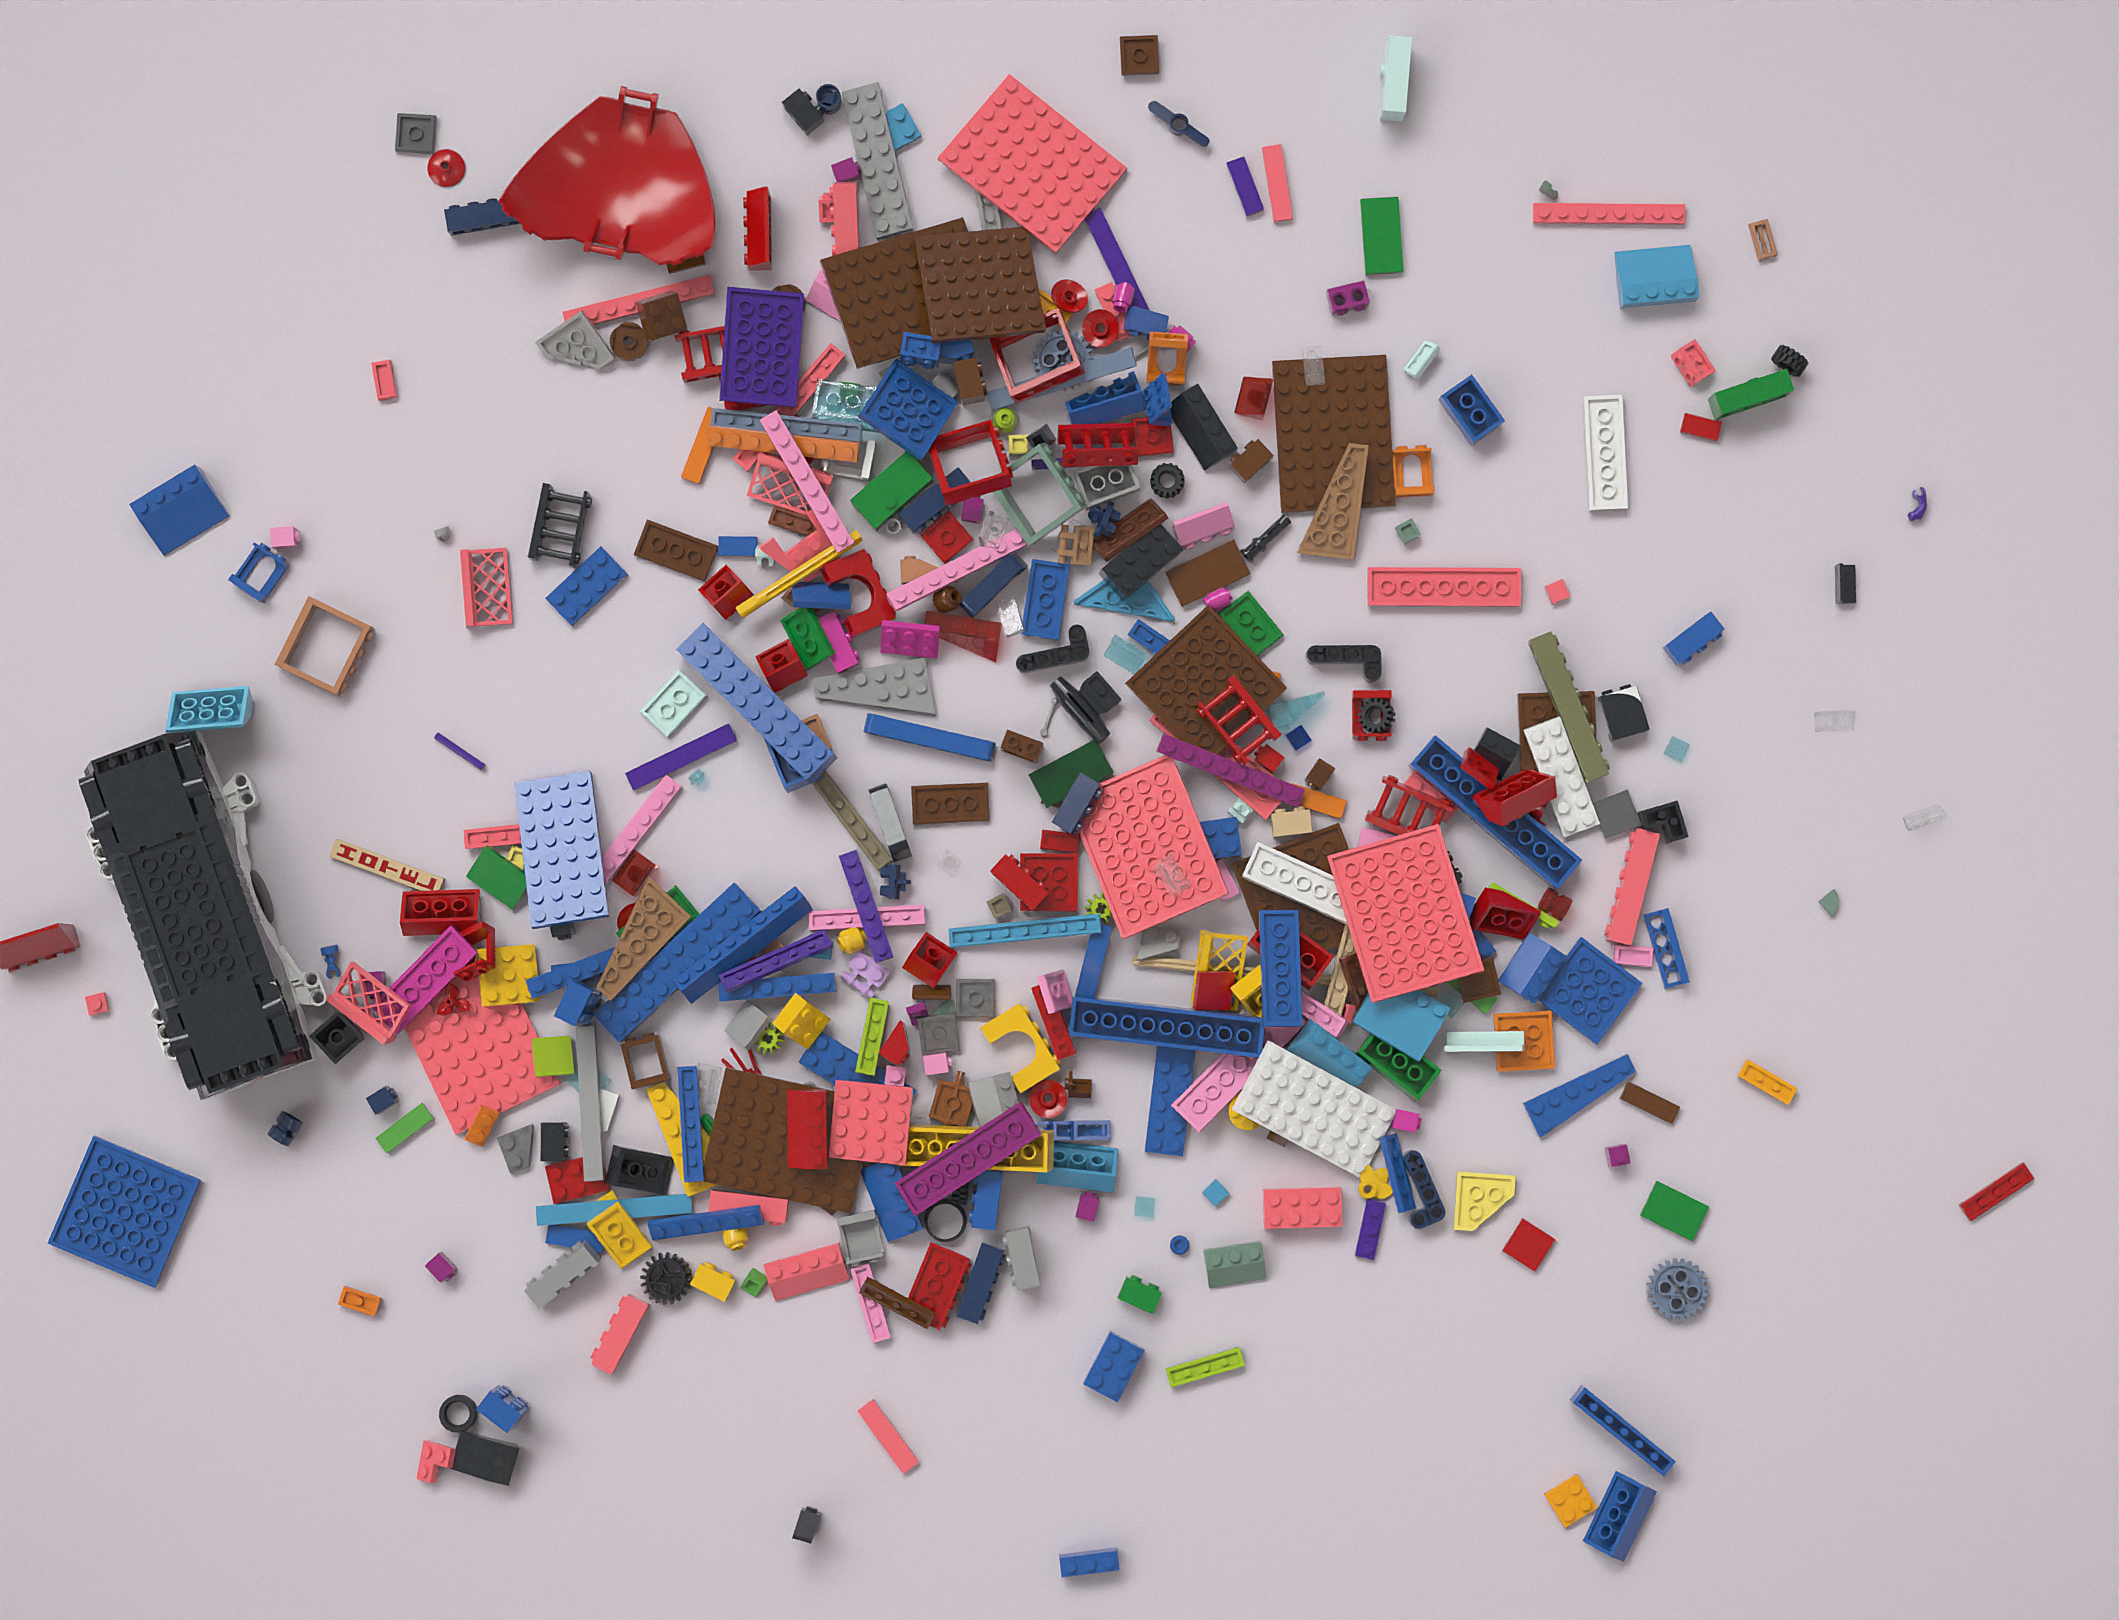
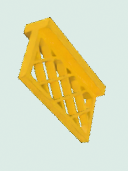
M1208 930L1200 931L1190 999L1192 1007L1198 971H1209V967L1212 969L1211 971H1217L1226 965L1230 971L1234 973L1238 971V974H1235L1236 983L1242 979L1248 941L1247 935L1214 933ZM1214 938H1222L1225 944L1216 950L1213 946ZM1235 940H1242V947L1234 951L1230 944ZM1228 946L1233 954L1224 960L1219 953ZM1218 955L1223 962L1213 968L1210 965V960ZM1236 956L1239 960V965L1232 970L1227 963ZM1232 992L1234 1001L1233 1005L1230 1006V1010L1237 1011L1239 1000Z

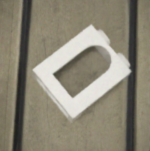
M861 441V444H859V451L866 452L862 470L838 466L830 459H822L821 467L824 468V472L833 475L870 481L876 441Z

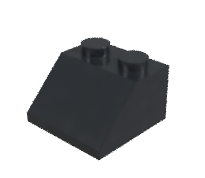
M1487 727L1484 729L1473 750L1499 769L1497 779L1501 781L1521 745Z
M339 1010L309 1035L334 1064L338 1063L365 1039V1035Z

